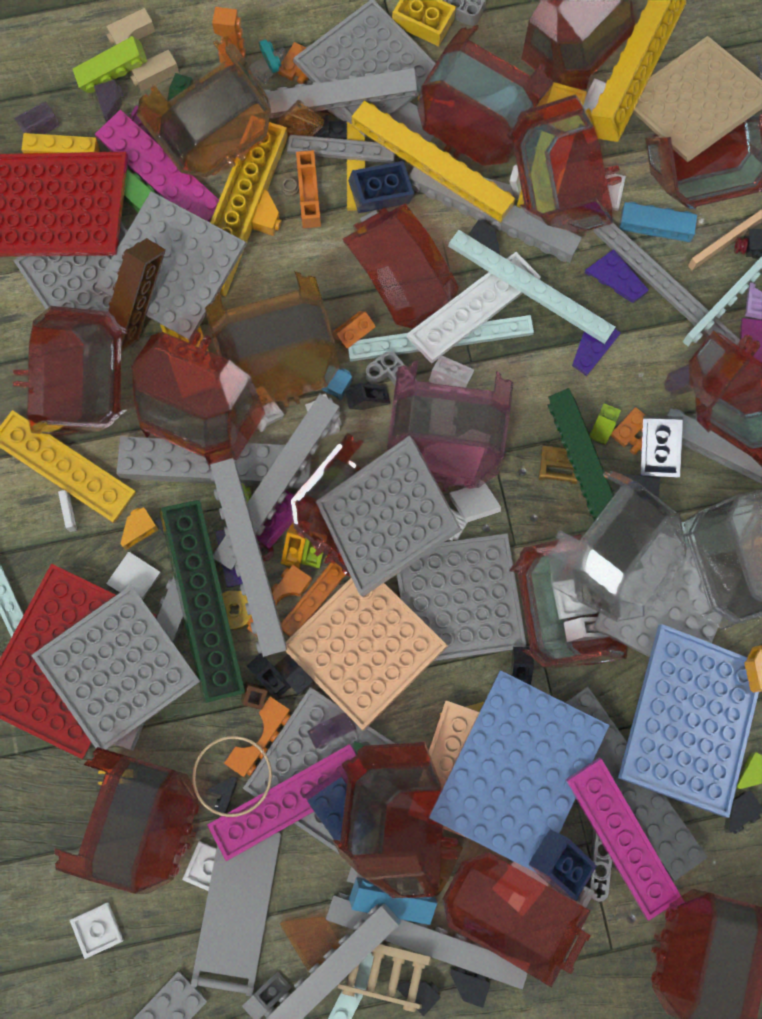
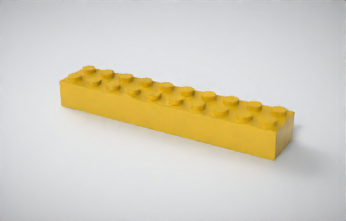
M686 0L647 1V5L642 10L638 23L634 26L631 37L627 40L624 51L620 54L617 65L613 68L610 79L606 82L603 93L599 96L596 107L592 110L591 118L593 119L598 139L619 142L681 16Z
M252 117L211 219V224L246 243L248 242L253 229L252 220L264 190L267 191L287 142V127ZM242 254L218 295L226 297Z

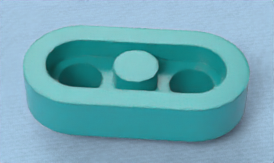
M266 39L259 41L261 53L271 73L278 72L281 62L278 56L273 54L272 43L270 41L267 42Z

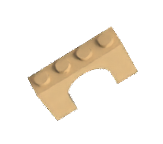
M145 8L106 26L108 30L106 36L111 45H117L131 36L139 40L155 32L153 22ZM168 49L147 59L148 62L142 64L141 67L131 70L132 76L130 78L134 86L138 85L142 92L174 76L175 73H179L176 61Z

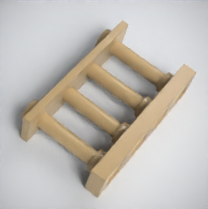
M379 944L372 951L374 958L366 990L354 987L359 965L349 973L346 985L338 984V989L343 990L342 994L354 997L355 993L401 1004L404 1005V1010L415 1012L416 1008L421 1009L422 1004L415 1003L422 968L425 969V965H431L432 957ZM385 955L393 956L392 961H394L387 995L375 993L382 958L384 959ZM405 960L413 961L412 966H414L407 1001L395 998L401 966Z

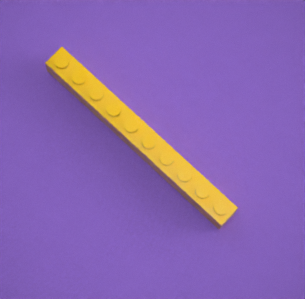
M363 101L351 116L354 128L500 223L512 209L515 198L510 192L503 191L493 181H488L479 172L472 171L465 163L455 160L448 152H443L434 143L423 139L419 133L412 132L405 124L398 123L388 113L378 110L374 104Z

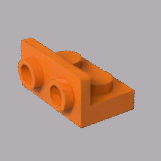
M359 311L335 329L331 335L334 339L340 340L345 348H349L374 329L375 324L366 311Z

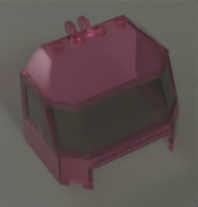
M418 360L412 362V366L406 367L403 365L398 367L387 451L408 436H411L437 484L438 482L443 483V491H448V486L462 485L469 489L479 488L498 475L504 459L513 382L509 379H502L501 374L496 371L494 391L415 381Z

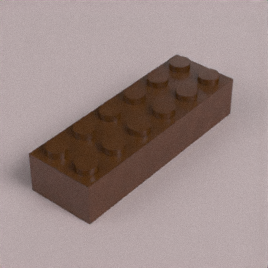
M148 238L137 242L133 247L123 252V261L117 272L118 279L113 286L114 293L108 304L110 307L104 318V327L100 332L101 339L99 344L117 355L139 340L166 249Z

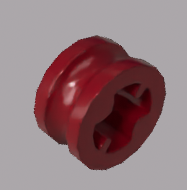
M737 237L734 246L735 254H738V252H741L742 255L745 254L748 244L747 238L741 240L740 237Z

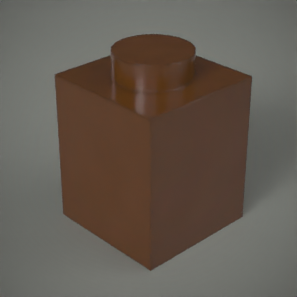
M246 682L244 686L245 693L242 694L240 699L242 705L262 710L267 689L264 686Z

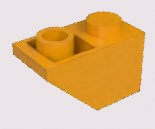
M762 645L752 648L747 660L744 662L750 691L753 693L762 692Z

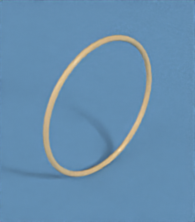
M240 736L223 737L205 747L195 762L192 775L193 788L202 805L209 811L225 817L241 816L257 808L267 796L272 781L271 764L264 750L252 740ZM227 739L244 740L254 745L265 757L269 770L268 786L262 798L250 809L236 814L221 813L209 807L200 797L195 781L197 765L202 755L214 744Z

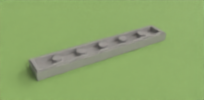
M301 135L289 136L288 154L296 155V152L314 150V154L317 157L394 163L395 154L377 142Z

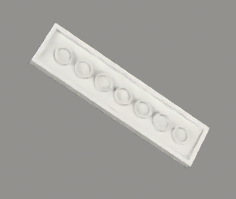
M517 252L507 258V260L540 280L539 274ZM488 272L407 333V338L432 364L523 293Z

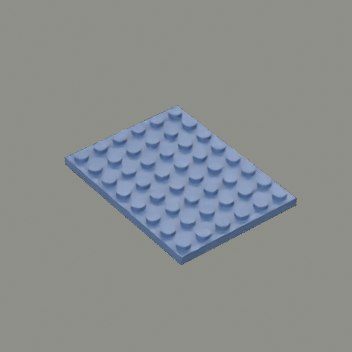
M658 625L618 778L719 816L729 818L759 692L753 693L750 691L747 671L744 665L747 657L666 625Z
M500 670L429 818L536 872L528 865L532 856L536 853L550 829L560 833L576 798L565 779L593 762L609 725Z

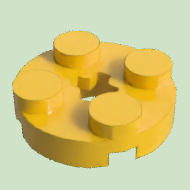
M236 590L224 592L222 596L230 629L237 630L245 627L252 616L248 615L245 604L248 603L246 595L243 596L241 591ZM238 605L240 607L238 608L239 613L230 614V606L236 607Z

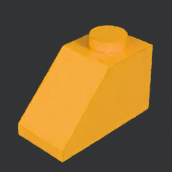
M264 190L253 217L252 226L253 230L274 236L276 230L279 231L282 221L279 218V212L268 191Z
M144 507L133 510L130 513L131 515L127 517L120 543L125 550L158 531L157 526Z
M296 521L290 525L286 535L281 564L287 566L294 565L298 569L300 568L310 525Z

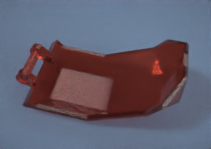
M406 203L390 212L385 207L380 209L379 213L361 223L357 222L354 224L355 232L342 239L368 274L396 325L414 329L457 295L459 287L451 270L429 233Z
M489 852L462 861L442 899L449 928L495 953L551 988L561 969L572 974L574 970L573 965L586 940L589 941L591 935L581 930L590 913L589 909ZM577 935H578V938H577V940H576V942H575V944H574V946H573V948H572V950H571V952H570V954H569V956H568L566 962L564 963V961H565V959H566V957H567V955H568V953H569V951H570V949H571V947H572V945H573V943H574V941H575V939H576V937H577Z

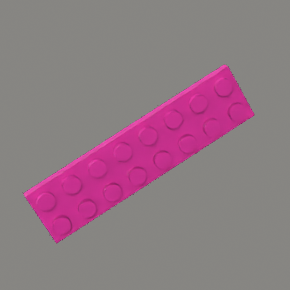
M119 110L95 133L96 138L112 152H127V166L139 175L145 183L150 185L157 194L208 222L211 221L219 199L124 112Z
M351 745L345 746L269 789L262 803L251 812L237 817L222 816L207 824L225 861L234 858L313 813L314 810L308 803L305 794L337 771H339L351 790L369 781ZM264 793L227 814L241 813L250 809L258 803Z
M598 758L565 779L645 918L649 921L681 900L680 893L603 760Z

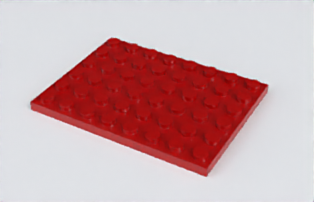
M127 152L0 154V257L117 255L128 163Z
M51 563L0 658L1 720L78 758H85L92 742L31 655L116 596L115 594Z

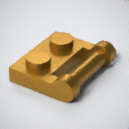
M542 446L539 480L567 481L577 485V479L573 472L574 468L567 457L565 448ZM546 467L571 469L572 474L547 472Z

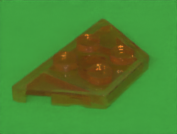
M297 100L274 124L287 127L288 137L290 135L313 136L323 127L324 119L302 101Z
M324 916L287 920L279 923L307 971L317 962L321 965L325 961L323 956L332 948L336 951L341 946Z

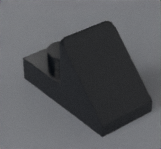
M325 115L311 123V136L347 140V121H329V115Z
M231 777L207 789L222 795L221 799H217L214 810L227 814L239 778Z

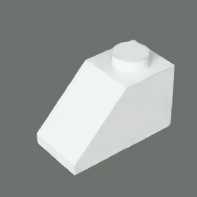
M598 617L577 618L564 622L567 642L585 641L609 636L593 628Z

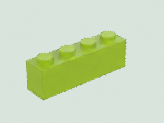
M131 36L73 68L78 87L86 93H93L101 86L110 84L112 80L125 76L127 72L141 67L148 60L141 42L134 36Z

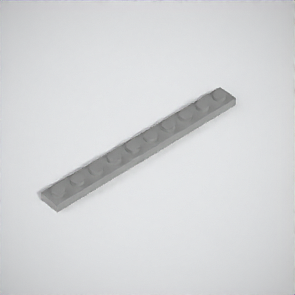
M604 218L593 229V232L612 250L614 249L630 267L694 326L709 312L610 219ZM715 318L713 320L715 322L708 331L704 329L702 333L727 355L741 340Z

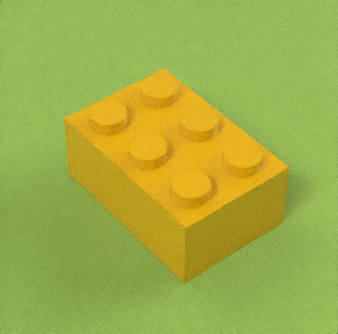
M400 0L392 12V19L404 31L439 47L455 20L456 7L443 0Z

